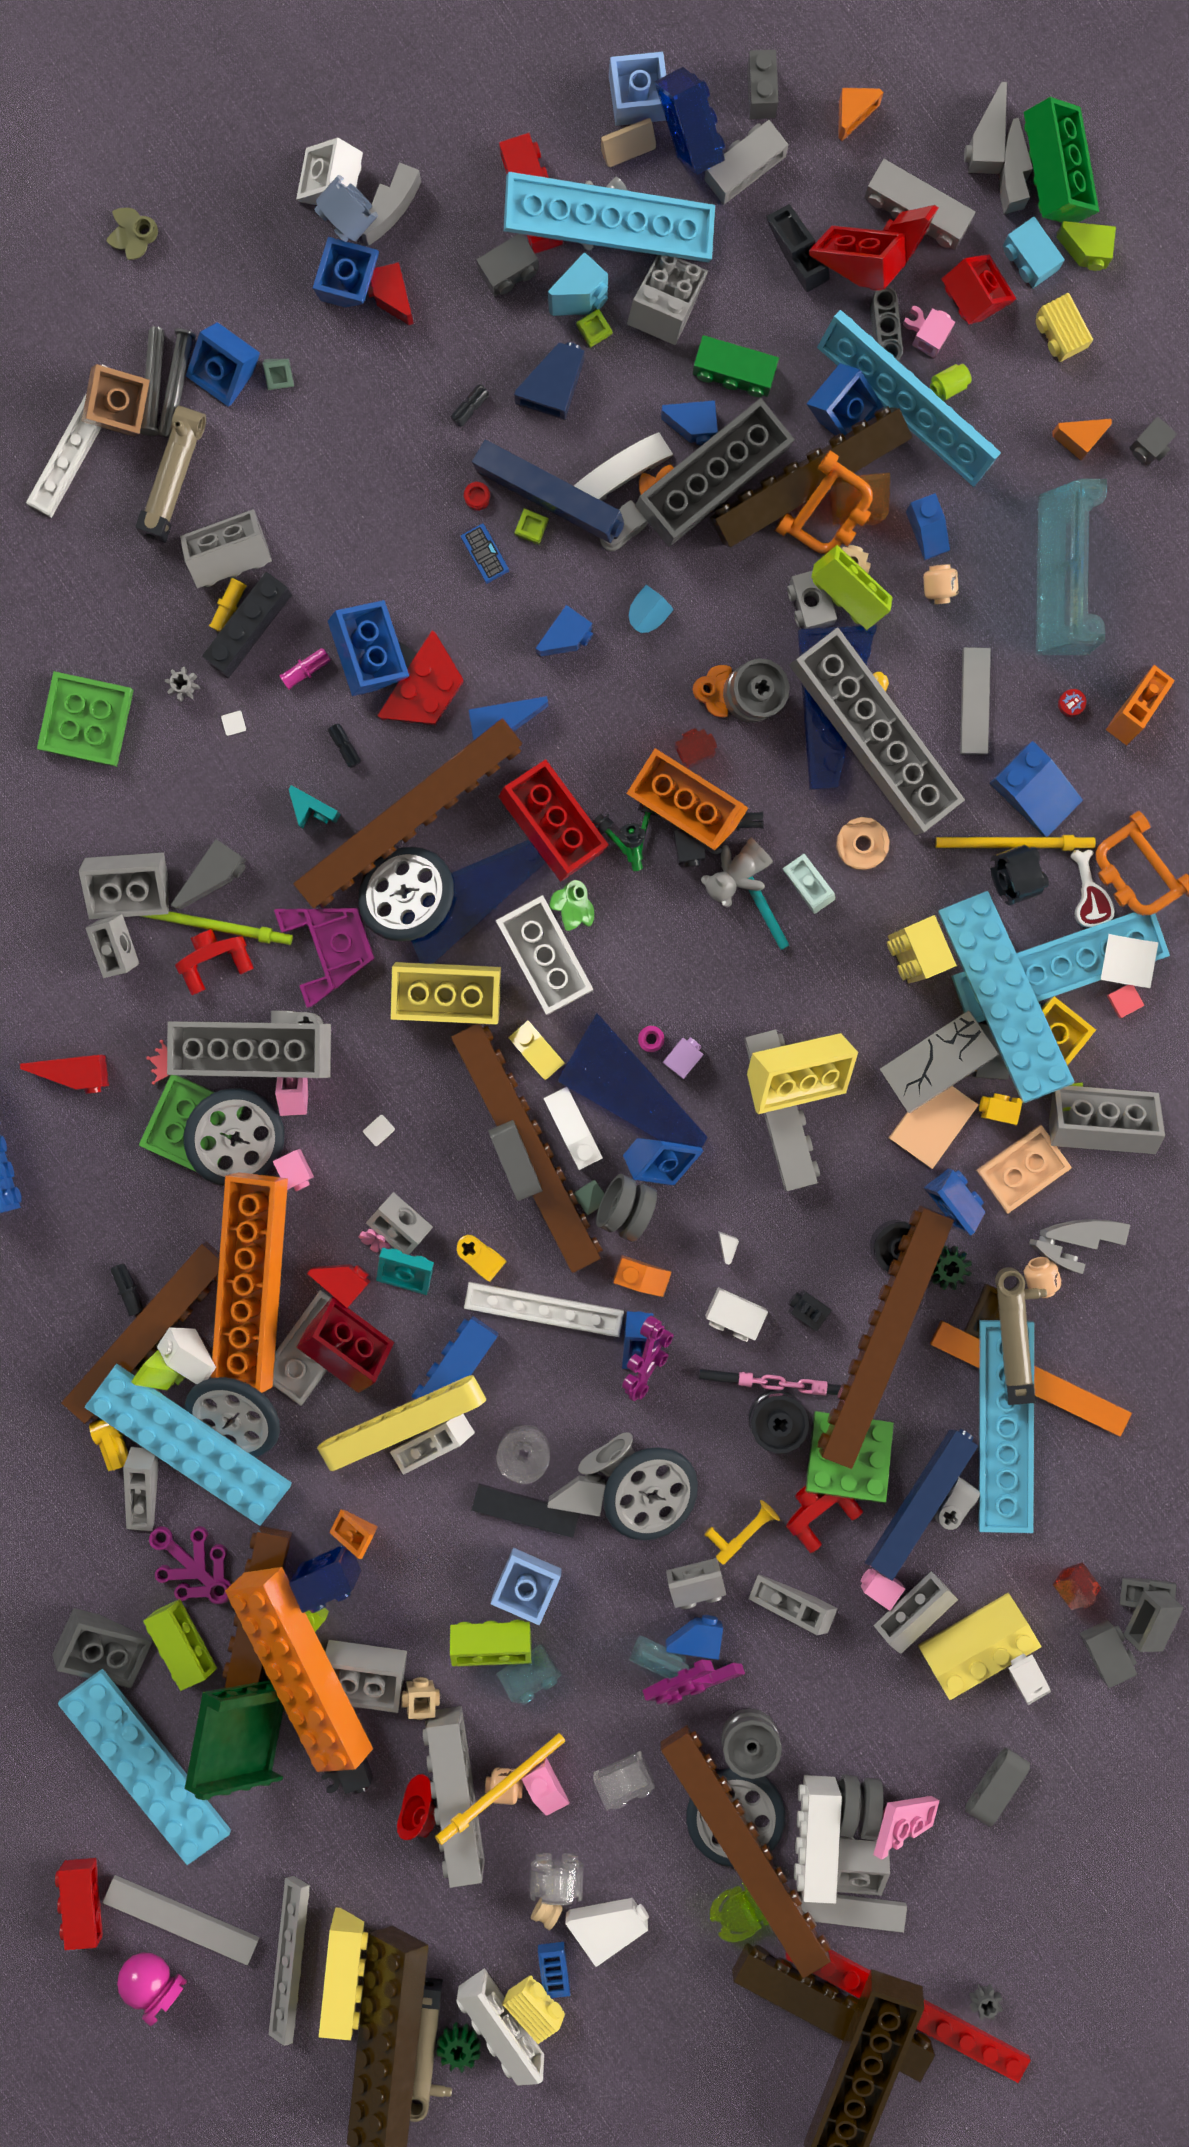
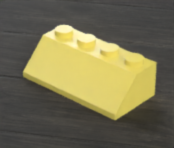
M840 1033L752 1053L747 1076L755 1111L761 1114L845 1094L858 1051Z
M1007 1593L922 1642L918 1647L949 1700H952L1012 1664L1011 1661L1022 1654L1027 1656L1041 1648V1645L1014 1600Z
M337 1907L335 1908L329 1933L319 2037L351 2040L353 2029L358 2030L360 2012H355L356 2003H361L363 1986L358 1985L359 1976H364L366 1959H361V1950H366L368 1932H363L364 1921Z

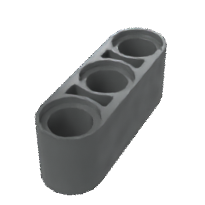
M887 286L884 290L875 291L870 304L872 335L879 345L886 351L893 353L895 359L900 361L903 354L898 298L896 291ZM884 299L889 303V306H881L877 300ZM887 325L892 329V332L885 333L881 330L880 326Z
M514 1120L489 1129L491 1140L517 1201L542 1192V1187Z
M1007 1747L1002 1749L970 1796L965 1811L988 1827L994 1825L1028 1774L1030 1762Z

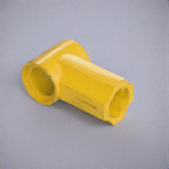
M102 1419L91 1422L89 1424L91 1437L94 1443L99 1445L108 1471L122 1468L129 1454L122 1437L124 1434Z

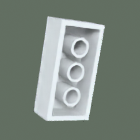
M543 895L496 920L546 1015L593 991L588 978Z
M804 1775L803 1785L799 1784L798 1800L801 1801V1811H797V1827L800 1828V1837H796L795 1843L798 1863L794 1865V1880H797V1891H801L804 1902L836 1904L842 1796L835 1777Z

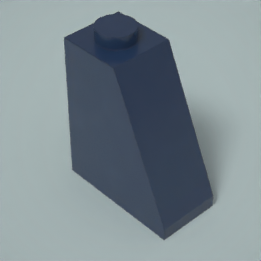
M559 342L516 389L514 394L515 404L565 420L584 363V350L574 343L567 342L563 344Z

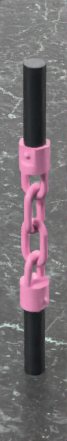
M700 1369L699 1379L735 1383L747 1387H752L753 1383L761 1384L763 1388L770 1390H783L785 1387L797 1388L801 1393L813 1395H838L841 1385L827 1384V1381L801 1379L798 1383L788 1382L785 1378L775 1375L753 1378V1373L749 1372L732 1373ZM766 1379L781 1380L779 1382L780 1386L765 1385L768 1383ZM802 1383L812 1384V1390L802 1389L805 1387Z

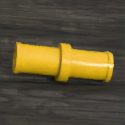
M234 578L230 579L223 598L217 602L219 606L211 624H209L211 628L219 632L223 629L233 613L238 609L237 604L247 585Z

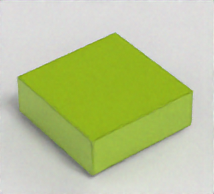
M599 309L576 322L577 328L590 348L612 335V329Z
M524 509L514 534L539 545L549 518Z

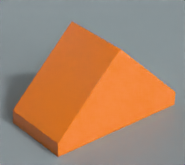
M842 88L839 99L838 138L841 141L850 135L880 106L884 93L881 89Z
M1112 419L1058 423L1052 434L1059 443L1079 460H1082L1111 426Z
M341 1509L329 1533L358 1559H362L378 1526Z

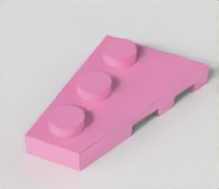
M932 1796L887 1803L883 1810V1821L873 1855L882 1860L888 1856V1850L892 1847L896 1850L902 1847L903 1840L907 1837L915 1838L932 1827L940 1800Z

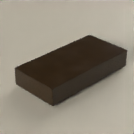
M986 1283L964 1330L978 1338L979 1320H1000L997 1288Z

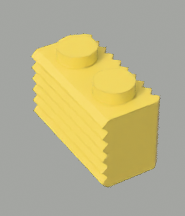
M1069 293L1043 305L1036 315L1037 328L1041 333L1046 334V338L1049 341V351L1052 356L1058 357L1059 362L1090 346L1093 338Z
M528 1976L509 1989L502 2003L504 2008L537 2044L557 2032L565 2016L561 2006L554 2002L550 1995H547L543 1986L536 1982L532 1976Z

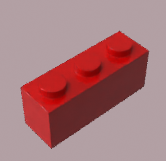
M96 1858L65 1860L55 1875V1885L60 1890L57 1910L58 1914H62V1923L59 1931L60 1940H64V1950L96 1948L103 1937Z

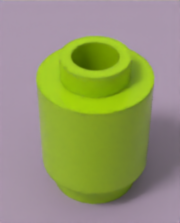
M955 364L934 375L931 379L930 389L942 401H945L967 388V385L972 381L971 374L964 364Z

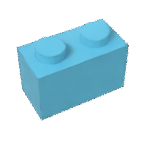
M1032 217L1008 234L1003 244L1006 257L1010 261H1014L1019 268L1021 278L1024 282L1029 283L1032 288L1059 271L1065 260L1035 217Z

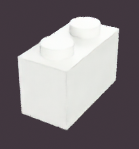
M718 1287L705 1316L710 1320V1326L721 1331L726 1327L734 1331L733 1336L747 1342L749 1338L756 1340L768 1311L762 1306Z

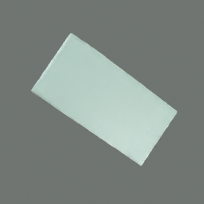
M805 854L783 868V871L814 914L835 900V893Z

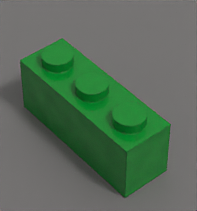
M703 335L694 363L693 375L703 382L710 383L715 381L721 383L723 387L730 390H737L738 388L748 391L747 393L754 397H768L779 357Z

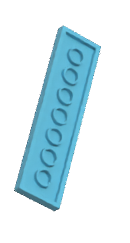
M508 172L506 175L505 232L702 262H710L712 260L715 205L514 172Z
M841 310L833 317L817 348L837 366L841 363L860 369L883 406L900 408L909 430L974 487L1001 452L979 434L972 425L960 417L952 407L948 406L930 388L915 377L911 371L897 361L891 353L879 345L872 336L861 329L852 318L848 317Z
M983 892L939 910L940 919L1022 1103H1027L1074 1084V1079L989 892Z
M1133 912L1016 953L1038 1002L1101 980L1109 934L1158 942L1155 961L1170 956L1156 914L1142 916ZM961 972L952 975L951 977L964 1013L969 1010L978 1023L984 1021V1015L965 973Z
M979 1320V1532L1033 1533L1034 1403L1008 1405L1006 1402L1000 1320ZM1027 1321L1031 1373L1034 1384V1321Z
M116 1363L84 1408L261 1526L288 1491L292 1482L154 1388L134 1385L131 1381L135 1376Z
M103 1669L59 1700V1707L186 1865L230 1835L231 1829L209 1801L197 1799L193 1793L184 1789L187 1778L186 1772Z

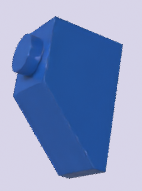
M715 400L662 405L661 419L689 443H696L702 446L718 433Z
M936 493L911 502L906 510V514L924 561L948 552L950 547L946 520Z
M566 605L537 645L536 654L542 657L577 651L581 645L585 647L594 634L591 632L592 623Z
M627 1311L622 1369H628L627 1364L634 1354L640 1357L643 1356L647 1338L640 1334V1330L645 1320L649 1316H653V1313Z
M703 1615L702 1618L695 1617L666 1639V1652L719 1660L723 1634L722 1621L711 1615Z

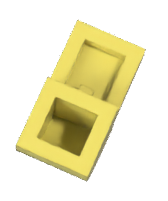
M529 1021L508 1037L544 1080L548 1079L565 1064Z

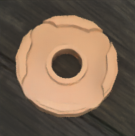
M859 817L849 821L842 827L837 836L836 848L839 857L847 866L856 870H868L876 867L884 860L889 851L890 840L886 829L876 820ZM858 837H866L869 840L870 847L868 850L861 851L856 847Z

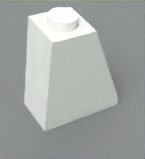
M633 1898L570 1909L566 1912L565 1924L597 1967L647 1932V1919L649 1915L642 1904L637 1905Z

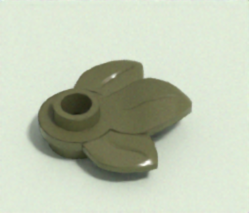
M132 208L113 210L114 219L119 227L109 235L106 240L107 243L115 249L125 250L128 260L142 257L146 253L148 244L157 238V224L150 217L140 216ZM144 228H148L149 232L147 234H141Z

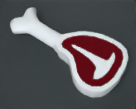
M1089 849L1085 852L1074 850L1070 856L1071 859L1077 862L1082 880V898L1075 909V919L1080 926L1086 928L1108 922L1114 917V906L1109 895L1092 880L1089 860L1094 852Z

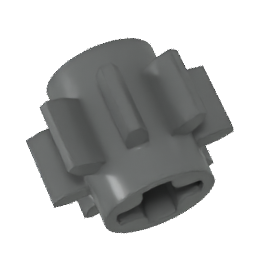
M978 1984L975 1992L969 1993L973 2001L970 2004L972 2013L978 2012L981 2021L984 2018L995 2020L994 2016L998 2012L1003 2011L998 2003L1002 2000L1000 1992L994 1993L991 1984L987 1987Z

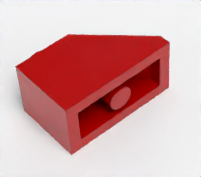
M936 205L900 212L894 221L889 219L883 231L905 233L906 263L917 250L939 209Z
M399 262L374 268L368 287L369 298L375 297L378 307L408 325L414 324Z
M352 1264L313 1267L307 1273L346 1308L353 1303L371 1282L367 1278L369 1274L359 1265L354 1267Z

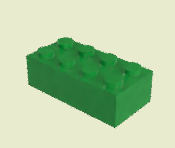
M1048 97L1024 111V128L1029 140V156L1033 163L1035 174L1034 183L1038 190V206L1043 218L1061 223L1063 221L1079 223L1099 212L1081 107Z

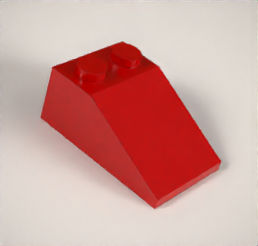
M831 226L809 250V255L859 287H867L873 291L884 290L906 265L905 233Z

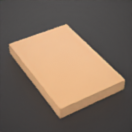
M951 1086L913 1112H907L889 1136V1139L933 1169L978 1107V1104Z
M1039 1125L978 1168L976 1172L1003 1210L1008 1214L1072 1167L1058 1147L1051 1146L1050 1136L1043 1126Z

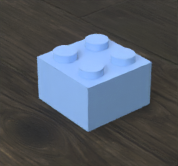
M663 52L610 57L609 82L615 126L635 124L647 118H651L652 122L668 120L670 99Z
M513 1548L492 1595L491 1605L540 1625L560 1580L561 1568Z

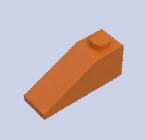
M1153 665L1116 713L1106 730L1127 746L1144 729L1175 680L1156 665Z

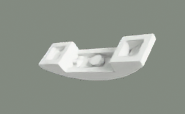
M658 432L613 456L574 486L603 501L609 493L650 468L652 470L671 458L673 453Z

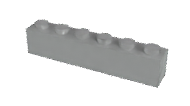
M776 1029L744 1038L749 1060H751L752 1053L785 1046L782 1033L777 1034ZM797 1105L764 1113L784 1190L790 1191L818 1183L816 1177L820 1176L818 1164L816 1161L812 1162L809 1151H813L812 1142L809 1135L805 1136L802 1127L806 1125L803 1110L798 1111Z

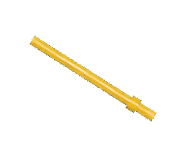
M1062 835V837H936L935 839L936 848H1015L1020 845H1026L1029 848H1061L1062 851H1073L1074 848H1095L1096 844L1095 837H1074V835Z
M558 1733L464 1813H458L450 1820L451 1823L435 1836L437 1842L443 1845L457 1832H463L469 1827L468 1823L560 1747L565 1742L564 1737Z

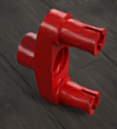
M212 929L191 937L190 939L196 951L175 964L179 975L182 974L191 995L206 990L196 968L199 967L198 964L227 952V954H231L240 974L254 969L245 946L247 944L243 936L217 941Z
M805 1485L795 1495L801 1507L790 1518L786 1527L793 1536L796 1535L809 1553H812L822 1543L808 1526L809 1523L834 1503H838L852 1521L857 1519L863 1513V1510L855 1499L805 1492Z

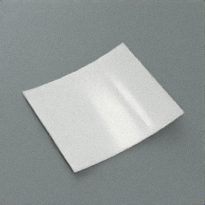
M1109 934L1101 980L1150 988L1158 942Z

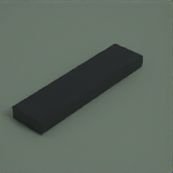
M480 1483L478 1484L471 1510L571 1538L574 1537L580 1513L548 1508V1502Z

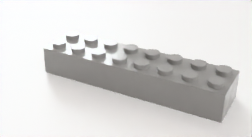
M838 627L789 665L914 835L924 833L965 801Z

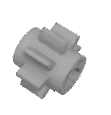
M182 667L181 672H175L172 669L171 678L165 679V682L172 687L168 690V694L172 696L178 693L177 699L180 702L187 696L194 699L192 693L195 689H200L193 682L197 675L195 673L187 675L188 671L185 667ZM183 680H185L187 682V686L183 685L180 689L177 686L178 683H183Z

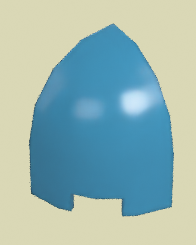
M645 585L630 606V624L640 633L650 632L658 628L674 609L663 596L648 585Z

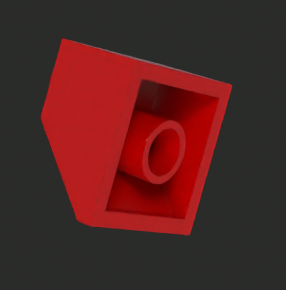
M990 254L964 258L942 278L946 293L950 298L954 299L959 307L960 316L968 324L981 322L1016 300L1015 295Z

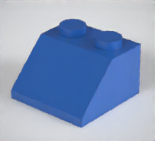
M328 237L313 285V290L320 301L345 308L364 304L379 251Z
M217 322L199 333L186 377L229 407L252 377L260 352Z
M841 363L807 402V406L818 422L835 436L841 433L843 435L853 431L851 427L862 420H871L875 417L874 413L884 407L862 371Z

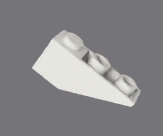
M1022 1654L1011 1661L1012 1666L1009 1667L1010 1676L1027 1705L1051 1692L1033 1655L1026 1657L1025 1654Z

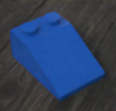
M1034 741L1026 745L989 783L1043 837H1048L1083 801L1054 761Z
M948 1168L927 1184L924 1189L943 1214L954 1220L953 1227L971 1236L975 1233L985 1214V1210L981 1207L984 1202L975 1191L971 1193L965 1186L968 1181L959 1170L955 1172L953 1169Z

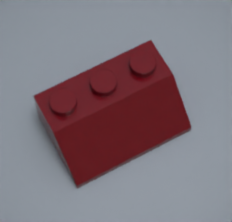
M332 1297L308 1325L296 1348L353 1390L360 1393L376 1382L395 1342L351 1309L346 1308L336 1298Z

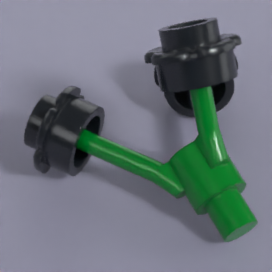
M642 803L639 804L638 811L645 813L642 826L637 823L624 825L619 831V838L609 829L614 823L609 818L610 814L604 817L600 813L592 821L601 835L605 832L621 849L624 855L627 856L633 871L643 869L641 862L643 859V842L650 815H659Z

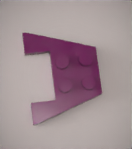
M357 908L274 910L281 933L306 925L309 926L325 977L299 985L307 1008L314 1006L375 960Z
M700 1660L694 1663V1668L689 1670L684 1668L677 1672L678 1676L671 1679L665 1678L642 1691L646 1701H656L657 1704L667 1702L668 1705H672L682 1701L683 1696L702 1693L705 1691V1688L742 1676L745 1672L742 1664L731 1663L714 1670L710 1660Z

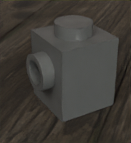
M1157 416L1129 449L1133 451V455L1138 461L1145 462L1149 466L1155 458L1160 462L1170 451L1167 445L1177 433Z

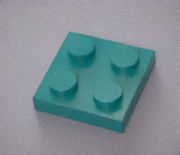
M382 1248L379 1256L376 1281L427 1295L434 1262L422 1256L414 1257L404 1254L398 1249Z

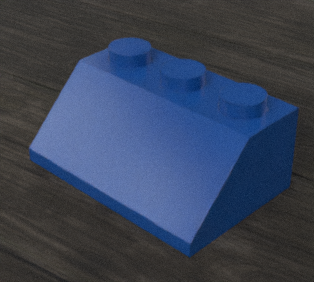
M385 600L336 610L328 619V625L352 696L377 691L409 677Z

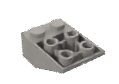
M657 255L633 299L627 325L676 345L708 274V270L680 258Z

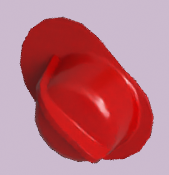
M424 1774L413 1777L407 1785L401 1812L397 1821V1833L403 1840H411L416 1836L427 1838L436 1825L434 1812L436 1806L431 1795V1781Z

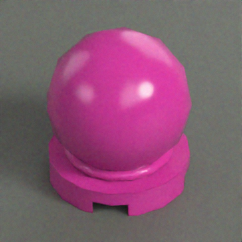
M142 1952L133 1955L123 1964L118 1975V1993L125 2004L134 2009H144L145 2013L142 2020L149 2026H152L158 2020L155 2017L161 2008L165 2012L169 2009L183 1990L181 1986L187 1980L180 1974L170 1977L169 1967L163 1958L153 1953Z

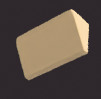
M651 118L601 138V151L608 167L615 166L656 148Z

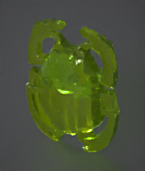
M744 1883L743 1887L745 1890L742 1891L740 1886L727 1889L712 1902L710 1908V1919L712 1922H721L722 1928L718 1935L727 1942H738L751 1937L762 1928L759 1923L763 1921L764 1926L769 1924ZM727 1896H729L724 1902L721 1912H719V1907L721 1903ZM731 1931H735V1932H745V1933H742V1934H732V1933H730V1932H731Z

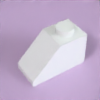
M169 1328L157 1345L166 1365L195 1384L209 1379L216 1368L196 1329Z

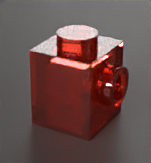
M697 728L691 729L682 735L683 739L675 742L674 747L683 766L687 769L714 757L716 753L714 750L717 748L716 741L711 733L707 735L705 729L700 731Z
M1083 1562L1064 1568L1053 1583V1586L1071 1610L1080 1607L1088 1608L1096 1601L1095 1597L1101 1589V1586Z

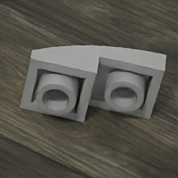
M1040 1236L1039 1240L1030 1239L1029 1244L1042 1257H1047L1061 1268L1083 1274L1085 1264L1077 1262L1078 1257L1062 1253V1257H1060L1063 1247L1054 1245L1055 1239Z

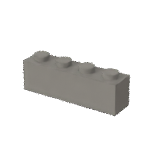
M883 159L867 187L864 197L873 207L883 208L891 213L894 219H896L900 212L936 205L939 209L925 235L936 239L942 247L952 248L953 250H956L976 213L974 210L886 159Z

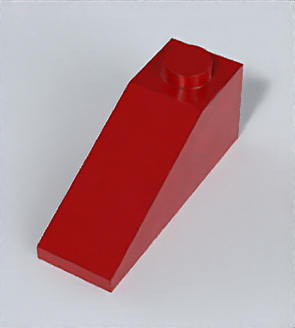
M105 1055L20 1064L21 1070L74 1089H85V1094L101 1092V1087L109 1086Z

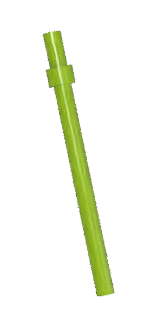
M171 911L168 914L141 916L255 938L259 942L268 944L276 942L291 945L293 935L275 932L272 928L262 926L259 929Z

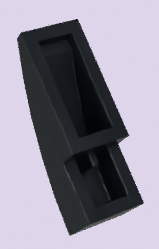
M788 204L766 216L781 251L805 291L809 292L829 281V267L809 255V250L815 244V239L792 206Z

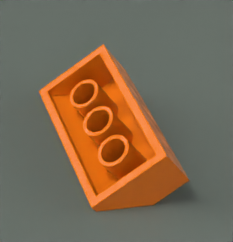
M656 748L626 793L714 850L736 829L748 810V807Z

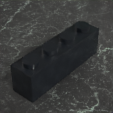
M266 571L202 657L210 665L230 678L292 596L288 587Z

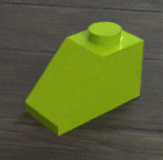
M1063 221L1057 231L1056 238L1080 267H1087L1091 271H1100L1106 269L1113 259L1116 227Z
M158 1349L143 1364L131 1382L137 1386L168 1390L174 1383L179 1385L185 1377L166 1365Z

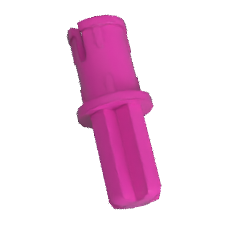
M320 648L303 661L299 659L298 664L279 676L290 690L305 678H311L312 673L330 662V657L323 648Z

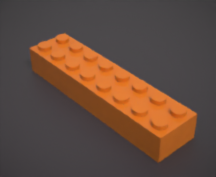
M238 1172L225 1176L212 1356L216 1368L211 1374V1378L226 1377L237 1379L263 1393L273 1387L288 1178Z
M278 1567L244 1572L225 1592L265 1669L266 1675L269 1677L278 1698L281 1700L289 1720L292 1722L301 1743L309 1755L312 1765L317 1772L356 1769L373 1750V1747L283 1568Z

